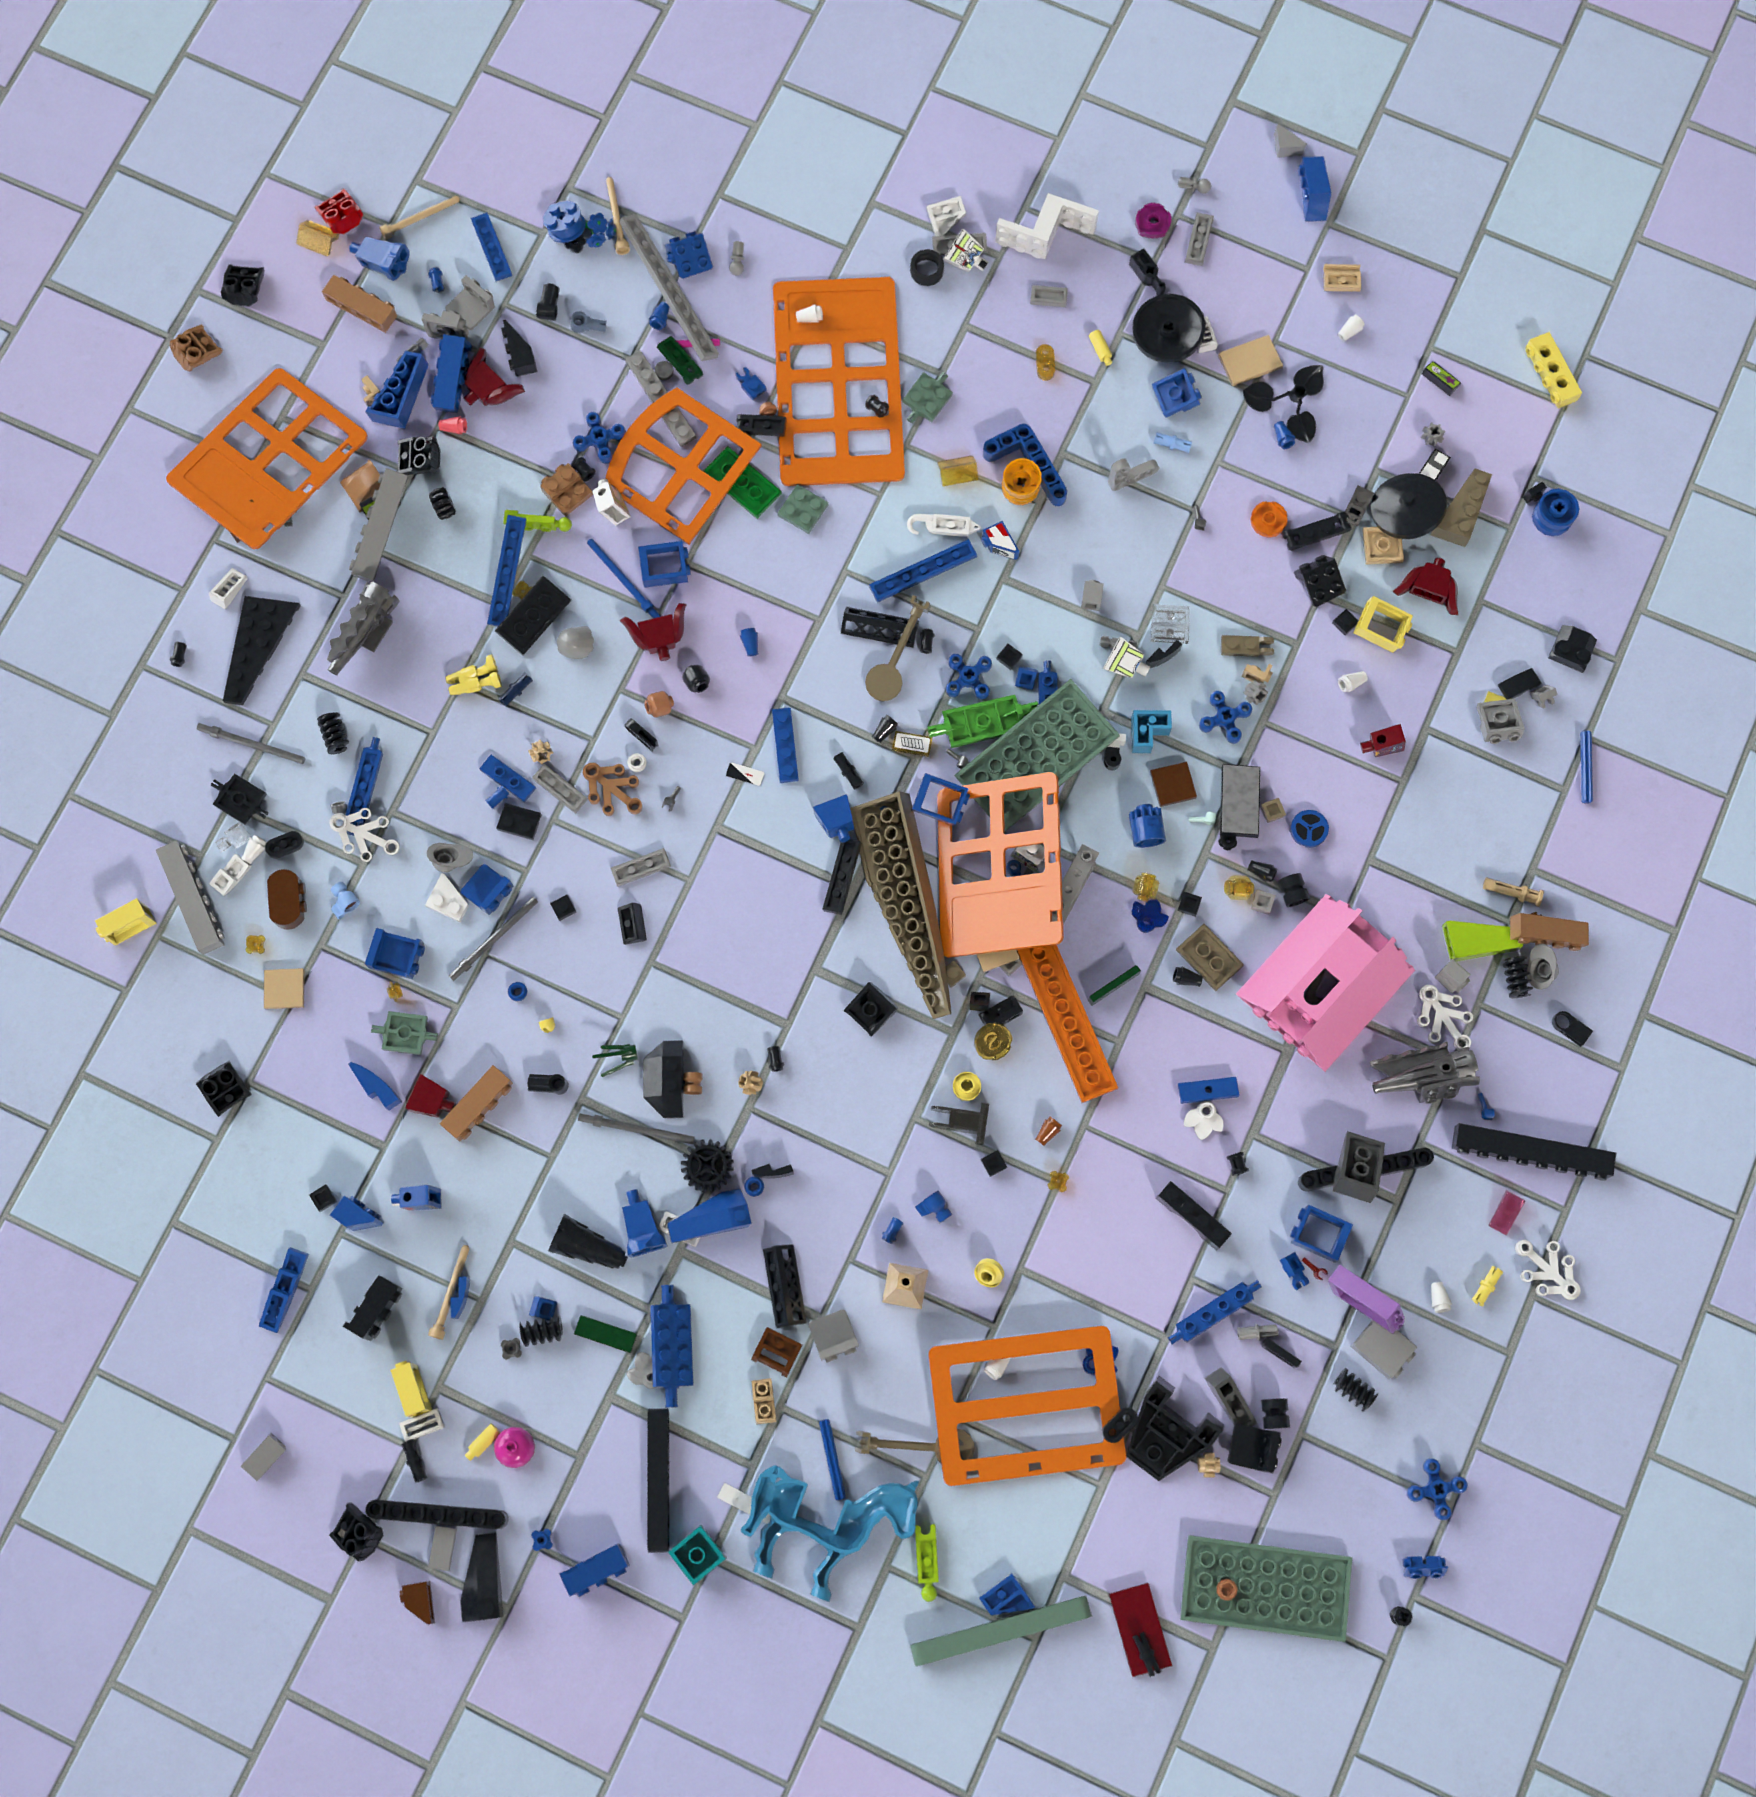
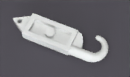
M914 514L907 522L908 530L916 535L919 532L912 527L915 521L926 522L927 530L932 534L969 537L970 534L981 530V526L970 520V517Z

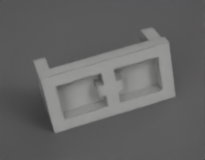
M270 1433L240 1467L258 1481L286 1450L285 1445Z

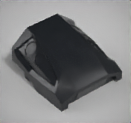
M228 264L221 289L222 299L231 305L251 306L256 303L265 273L264 267L253 268Z
M433 436L410 437L397 440L399 455L398 471L396 472L405 475L436 473L440 468V448L437 439Z
M230 1061L220 1065L196 1082L197 1087L218 1117L243 1099L252 1095Z
M347 1503L346 1510L329 1536L347 1555L354 1557L358 1562L364 1561L376 1550L384 1536L383 1529L361 1512L356 1505Z

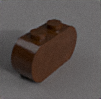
M277 870L267 879L269 918L282 929H294L305 919L304 912H307L306 901H303V894L306 893L305 883L290 870Z

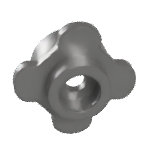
M518 1338L501 1342L502 1357L505 1360H508L510 1357L519 1358L522 1355Z

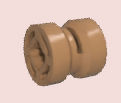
M698 1072L683 1073V1080L685 1081L683 1093L689 1095L702 1094L700 1082L703 1080V1074Z

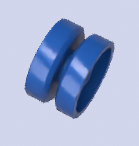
M1551 489L1541 497L1533 509V524L1544 535L1553 537L1566 533L1579 514L1580 508L1577 499L1567 490Z

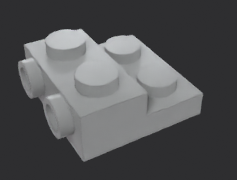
M443 311L440 317L434 313H423L422 322L428 337L442 340L443 334L468 337L469 328L465 327L466 319H463L461 314L455 311Z
M1515 699L1477 704V711L1481 720L1480 729L1485 742L1490 741L1491 744H1497L1501 740L1509 739V741L1515 742L1522 738L1525 728Z

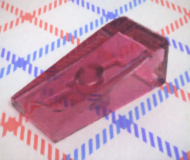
M1506 1190L1488 1226L1507 1236L1525 1200Z

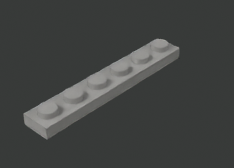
M641 350L625 358L626 364L652 403L668 393ZM675 407L662 417L680 447L696 439L695 433L678 407Z

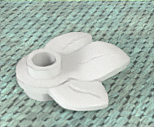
M1203 1101L1197 1106V1109L1190 1110L1186 1114L1184 1126L1194 1127L1197 1137L1200 1140H1204L1210 1135L1212 1130L1222 1132L1223 1119L1216 1113V1107L1213 1103ZM1203 1108L1209 1109L1208 1115L1203 1113Z

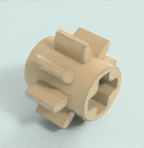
M539 739V741L531 743L532 749L528 750V752L532 756L533 762L538 761L543 764L546 761H550V754H553V751L548 741L543 743Z
M745 1071V1074L740 1076L738 1085L740 1088H743V1094L756 1095V1092L761 1090L763 1080L761 1077H758L759 1072Z
M1203 1453V1457H1198V1472L1203 1473V1477H1215V1473H1220V1458L1215 1457V1453Z

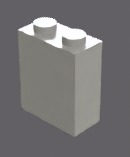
M1372 1320L1351 1345V1348L1386 1378L1390 1379L1393 1377L1397 1378L1403 1371L1402 1365L1406 1361L1409 1363L1416 1355L1414 1351L1417 1346L1397 1329L1392 1334Z

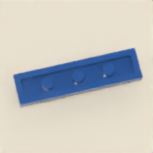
M488 213L471 218L495 281L511 277L512 272Z
M791 707L772 709L780 783L799 781Z

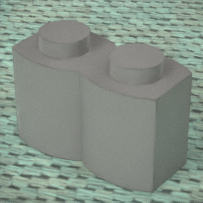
M1452 959L1434 978L1453 993L1454 991L1459 992L1470 982L1468 977L1471 974Z

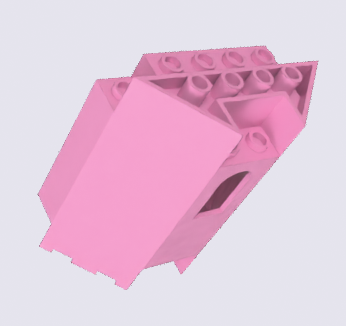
M1327 894L1236 993L1238 997L1253 1009L1252 1012L1257 1017L1264 1018L1268 1022L1267 1025L1273 1031H1279L1283 1035L1282 1038L1288 1044L1295 1045L1298 1048L1299 1054L1311 1059L1324 1072L1327 1071L1415 971L1413 966L1405 961L1407 957L1402 949H1398L1394 945L1396 942L1394 937L1388 940L1359 915L1363 910L1359 908L1353 910L1350 904L1341 900L1336 902ZM1325 968L1339 982L1319 1004L1310 1005L1304 999V991Z

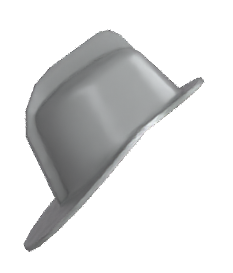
M435 843L428 848L427 857L438 871L450 872L456 867H463L469 864L473 859V852L464 845Z
M1545 944L1534 946L1530 953L1529 966L1527 968L1530 974L1527 975V978L1532 980L1529 982L1531 986L1542 990L1548 988L1557 978L1559 968L1556 955L1549 946Z

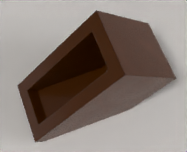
M430 1581L402 1586L400 1601L404 1603V1607L427 1625L435 1623Z

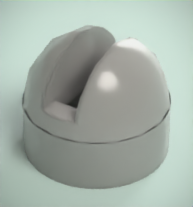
M340 801L331 804L332 812L345 815L347 811L346 802Z

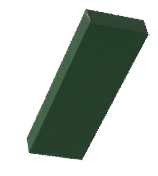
M1133 966L1090 995L1088 1002L1091 1006L1095 1005L1138 976L1141 970L1138 966Z
M580 1315L574 1335L628 1353L632 1352L638 1335Z

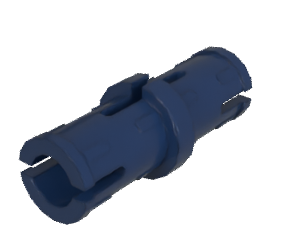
M525 672L514 684L511 683L509 685L510 688L498 698L501 703H504L505 707L517 695L520 696L522 691L533 681Z

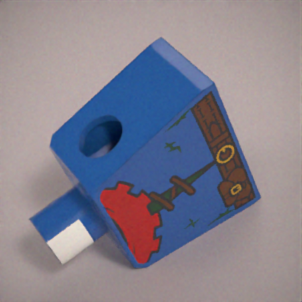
M431 1185L403 1187L399 1189V1194H392L391 1204L392 1206H400V1208L409 1211L441 1209V1189Z

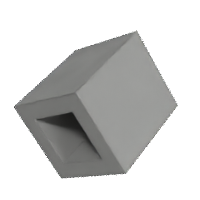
M1096 580L1085 581L1081 609L1100 610L1103 583Z

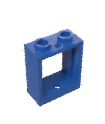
M683 541L638 546L644 588L688 582V575H691L690 564H686L685 558H689L688 548L683 546ZM679 551L681 572L650 576L648 555Z
M925 773L911 811L955 826L957 822H961L964 814L961 811L963 804L967 805L969 800L968 788ZM930 782L961 793L952 819L921 808Z
M1311 1205L1306 1206L1305 1209L1301 1208L1297 1217L1300 1220L1297 1227H1293L1290 1237H1292L1291 1243L1331 1262H1337L1353 1224ZM1309 1214L1340 1228L1330 1253L1299 1239Z

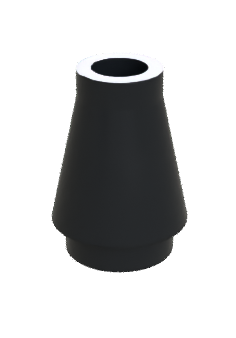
M888 715L884 718L882 717L871 737L878 743H881L896 730L898 723Z
M1251 860L1247 871L1252 872L1264 882L1268 881L1271 883L1278 870L1274 865Z
M1183 966L1181 968L1176 967L1173 974V982H1176L1177 985L1200 987L1202 984V975H1198Z

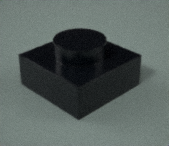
M1544 482L1527 490L1523 497L1526 503L1532 500L1536 502L1541 499L1547 488Z
M1345 609L1333 620L1332 624L1346 636L1357 625L1359 620Z
M1007 644L998 654L996 660L1012 670L1023 654L1010 644Z
M1183 892L1177 911L1196 917L1202 897Z
M567 894L550 903L559 921L576 913Z
M971 992L969 1010L989 1011L990 993Z
M998 1150L980 1159L989 1177L1007 1169Z
M327 1184L309 1194L319 1212L337 1202Z

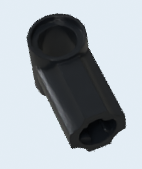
M551 283L544 285L541 301L537 304V319L556 320L557 301L560 291L558 286Z
M529 1074L527 1085L529 1092H547L561 1095L566 1093L569 1087L567 1080L560 1074ZM558 1080H562V1086L558 1089H555L554 1083Z

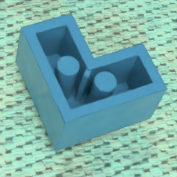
M1133 710L1131 717L1132 753H1151L1153 749V735H1170L1172 729L1171 710Z

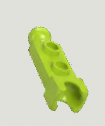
M505 510L503 524L506 525L508 515L526 518L525 530L528 531L540 529L544 532H550L551 530L556 531L559 528L561 531L567 532L572 527V522L567 517L556 520L553 516L519 514L518 510Z
M931 1524L930 1532L924 1535L921 1533L920 1526L915 1525L918 1583H924L925 1585L921 1590L923 1600L931 1602L937 1597V1590L933 1583L939 1582L936 1526Z

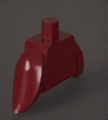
M479 347L477 354L470 362L465 373V385L470 391L463 397L465 402L469 406L477 400L484 406L498 405L524 393L523 385H507L486 364V349Z
M1435 558L1433 564L1426 562L1424 566L1413 568L1401 584L1392 591L1397 596H1401L1410 590V594L1443 605L1445 602L1446 610L1450 615H1459L1457 583L1451 577V571L1444 568L1446 561L1442 558Z
M679 603L673 617L672 614L637 622L638 626L628 617H624L619 621L625 626L632 640L639 648L648 650L650 654L658 653L659 660L666 661L670 659L669 650L676 648L675 644L683 636L684 612L687 604Z

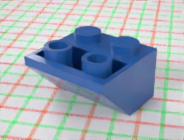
M343 1196L330 1214L339 1223L353 1231L383 1225V1222L379 1220L381 1216L368 1207L365 1210V1204L353 1196L350 1198Z

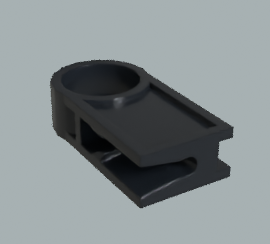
M632 718L624 724V727L650 751L653 752L656 746H658V741Z
M1566 1011L1558 1012L1552 1018V1025L1555 1030L1580 1047L1585 1044L1593 1032L1592 1029ZM1557 1016H1566L1569 1020V1026L1561 1028L1556 1022Z

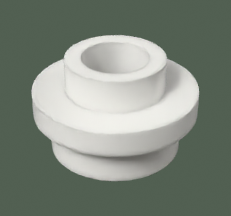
M635 753L628 758L627 763L630 770L640 772L645 769L647 761L642 754ZM640 761L641 763L639 766H635L634 762Z

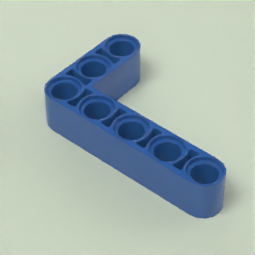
M1020 424L984 443L983 458L988 462H994L1020 449L1024 458L1034 461L1036 464L1043 463L1045 466L1039 467L1042 489L1052 505L1062 506L1065 503L1067 488L1028 424ZM1025 433L1028 436L1022 437L1019 434ZM1009 441L1011 442V444L1006 445L1003 442ZM1029 448H1034L1036 451H1035V452H1031V451H1029L1028 449H1029ZM994 449L995 452L990 453L987 450ZM1051 478V479H1053L1054 481H1053V482H1048V481H1046L1045 479ZM1060 493V494H1062L1063 496H1062V497H1056L1054 494Z

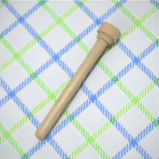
M608 177L606 183L614 225H616L617 241L615 250L618 255H625L630 252L629 243L624 239L623 229L619 222L620 214L613 178Z
M458 196L451 197L393 225L384 224L379 227L384 239L388 240L392 238V235L395 234L394 232L458 203L460 198Z
M467 1245L461 1248L437 1322L433 1324L432 1328L430 1327L428 1336L440 1340L444 1339L446 1332H444L445 1327L443 1326L451 1306V1298L454 1297L459 1277L469 1253V1246Z

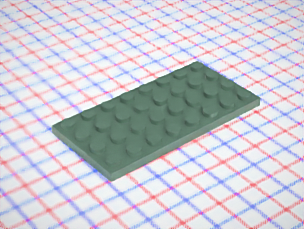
M1070 679L954 776L963 786L1053 772L1058 776L1060 787L1118 739L1120 735ZM1042 788L1011 792L1004 795L1005 832L1043 801ZM989 796L973 798L990 817Z
M1188 1535L1180 1620L1346 1642L1352 1557ZM1223 1579H1230L1237 1586V1594L1232 1600H1223L1217 1594V1584Z

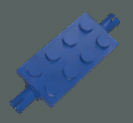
M661 1285L662 1303L650 1306L653 1387H663L665 1389V1408L678 1407L677 1389L680 1386H693L690 1304L674 1303V1285Z

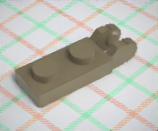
M1222 635L1221 655L1270 656L1274 654V649H1259V644H1273L1274 638Z

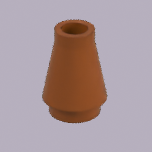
M1050 1116L1047 1120L1045 1119L1035 1140L1045 1146L1047 1142L1061 1131L1062 1125Z

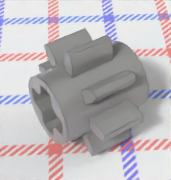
M1431 423L1429 428L1426 426L1423 428L1424 434H1422L1421 439L1425 440V445L1429 444L1435 447L1437 441L1442 443L1444 439L1442 436L1445 431L1441 429L1440 424Z
M1256 680L1247 684L1243 692L1247 696L1245 699L1249 703L1253 702L1256 705L1263 702L1268 694V691L1265 690L1266 685L1262 682L1258 683Z

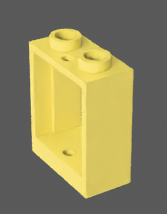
M1372 596L1366 602L1353 633L1393 653L1398 648L1401 649L1406 640L1404 639L1405 633L1409 632L1413 624L1411 623L1413 615ZM1375 610L1400 622L1393 641L1367 629Z
M136 898L95 920L98 926L95 929L100 938H104L106 942H111L116 946L157 923L149 908Z
M407 1361L395 1364L396 1368L390 1371L405 1416L413 1418L431 1411L432 1407L418 1365Z

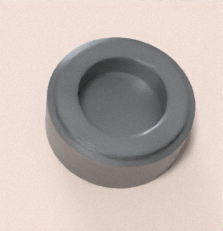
M661 361L655 366V373L660 380H668L673 376V367L669 362Z

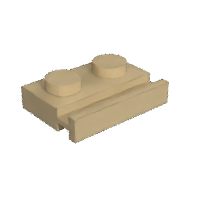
M1324 264V291L1360 292V265Z

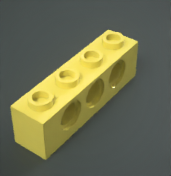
M1550 332L1530 339L1525 347L1526 354L1533 361L1535 371L1541 376L1543 386L1549 391L1551 401L1558 409L1578 401L1582 391Z

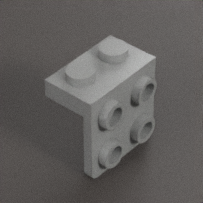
M465 275L461 279L464 289L445 309L447 312L455 311L461 314V317L466 319L465 327L473 330L495 308L491 292L487 289L483 290L474 278L470 279Z
M845 1310L837 1311L809 1323V1328L821 1361L826 1360V1363L838 1359L837 1355L841 1353L849 1355L856 1352V1348L859 1347Z

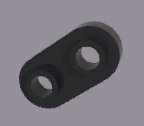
M290 831L270 839L265 845V851L271 858H281L300 850L303 847L304 839L298 832ZM293 840H297L295 845H292ZM279 847V851L274 852V848Z
M1131 1408L1119 1410L1104 1425L1102 1429L1104 1439L1110 1443L1119 1442L1137 1424V1413ZM1125 1414L1130 1416V1420L1127 1422L1123 1420ZM1111 1428H1114L1116 1431L1113 1436L1109 1435Z

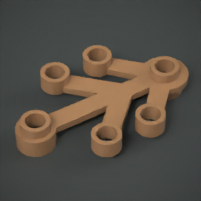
M588 763L583 768V776L589 781L590 794L588 799L591 804H598L600 801V796L597 793L598 781L603 785L604 806L602 810L606 816H611L614 813L611 793L627 805V809L631 814H639L642 811L643 806L638 798H630L618 788V786L638 787L639 779L637 776L606 779L603 775L615 774L618 777L623 776L625 773L624 766L616 764L615 766L600 767L596 763ZM622 768V772L617 773L616 769ZM591 770L596 771L594 775L589 774ZM632 779L637 780L635 784H630ZM596 795L597 800L592 801L591 797ZM638 805L639 807L637 810H633L632 806ZM607 807L612 808L610 812H605Z

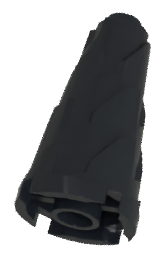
M566 1214L563 1215L548 1249L551 1253L617 1269L620 1266L624 1267L628 1258L622 1248L604 1239V1236L588 1229L586 1225Z

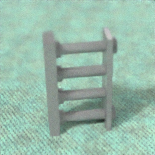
M1084 844L1081 845L1062 881L1063 925L1096 865L1095 861L1099 855V852ZM1057 911L1052 912V922L1057 921Z

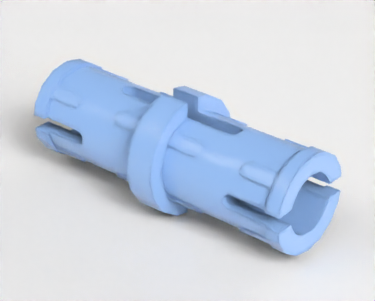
M1157 432L1154 444L1170 447V450L1177 449L1189 453L1192 441L1176 438L1177 436L1175 435L1172 437Z

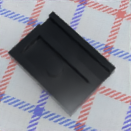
M505 803L496 829L534 840L542 814Z

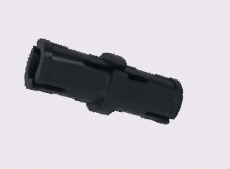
M843 752L833 758L841 769V774L847 778L854 790L864 784L855 771L856 768L850 764Z
M414 1439L402 1443L401 1445L407 1459L406 1464L410 1467L414 1482L418 1483L427 1479L421 1462L423 1459L422 1456H419Z
M1145 1632L1139 1633L1141 1641L1137 1634L1132 1638L1139 1650L1140 1660L1143 1659L1149 1677L1155 1675L1152 1666L1157 1674L1162 1671L1154 1657L1155 1651L1151 1649Z

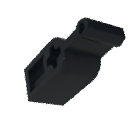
M1143 248L1131 255L1129 266L1140 281L1146 286L1152 285L1157 296L1164 294L1165 283L1161 282L1158 278V266L1147 251Z

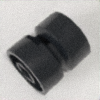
M1301 873L1292 874L1278 880L1277 883L1280 891L1285 893L1283 899L1286 907H1293L1310 900L1307 889L1303 888L1305 883Z
M1288 1398L1261 1400L1262 1412L1265 1413L1263 1417L1264 1429L1290 1428L1289 1416L1286 1415V1411L1289 1410ZM1271 1409H1279L1280 1414L1271 1415Z

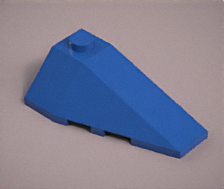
M739 1188L715 1195L667 1223L671 1243L747 1228L752 1223L747 1202Z

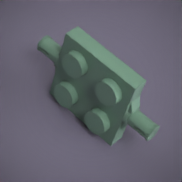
M923 372L903 398L902 402L913 411L907 418L908 422L910 421L913 424L916 418L920 416L932 423L952 397L953 392L943 385L944 381L948 378L945 372H942L937 380Z
M388 1011L387 1021L384 1026L372 1025L373 1029H371V1033L382 1034V1050L421 1055L423 1044L426 1040H438V1033L427 1032L428 1017L424 1015Z

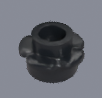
M1220 835L1221 838L1218 840V843L1224 850L1229 851L1237 846L1236 836Z

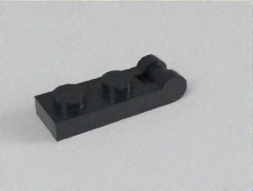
M737 415L736 422L738 424L736 427L748 435L785 437L786 417Z

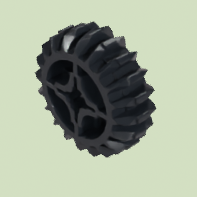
M703 1139L701 1140L702 1146L700 1147L697 1142L694 1143L695 1150L691 1147L687 1148L691 1154H683V1157L688 1160L681 1161V1165L687 1166L682 1168L681 1172L688 1173L683 1178L684 1180L691 1178L688 1183L690 1187L696 1183L694 1188L696 1191L702 1186L703 1193H706L707 1187H709L712 1193L714 1192L713 1186L715 1185L718 1190L721 1189L720 1182L724 1185L728 1184L724 1178H732V1175L727 1173V1171H734V1167L728 1166L734 1163V1160L727 1159L731 1156V1152L724 1153L727 1149L725 1145L719 1149V1141L712 1146V1139H709L708 1145L705 1144ZM703 1151L716 1152L714 1155L712 1154L708 1158H705L699 1154ZM720 1157L723 1159L721 1174L715 1169V1164ZM694 1158L700 1163V1167L695 1175H693L691 1169ZM702 1161L704 1163L706 1162L707 1164L712 1162V1164L710 1165L713 1171L709 1170L708 1168L703 1170L702 1168H704V1165ZM707 1174H711L716 1178L712 1181L699 1180Z

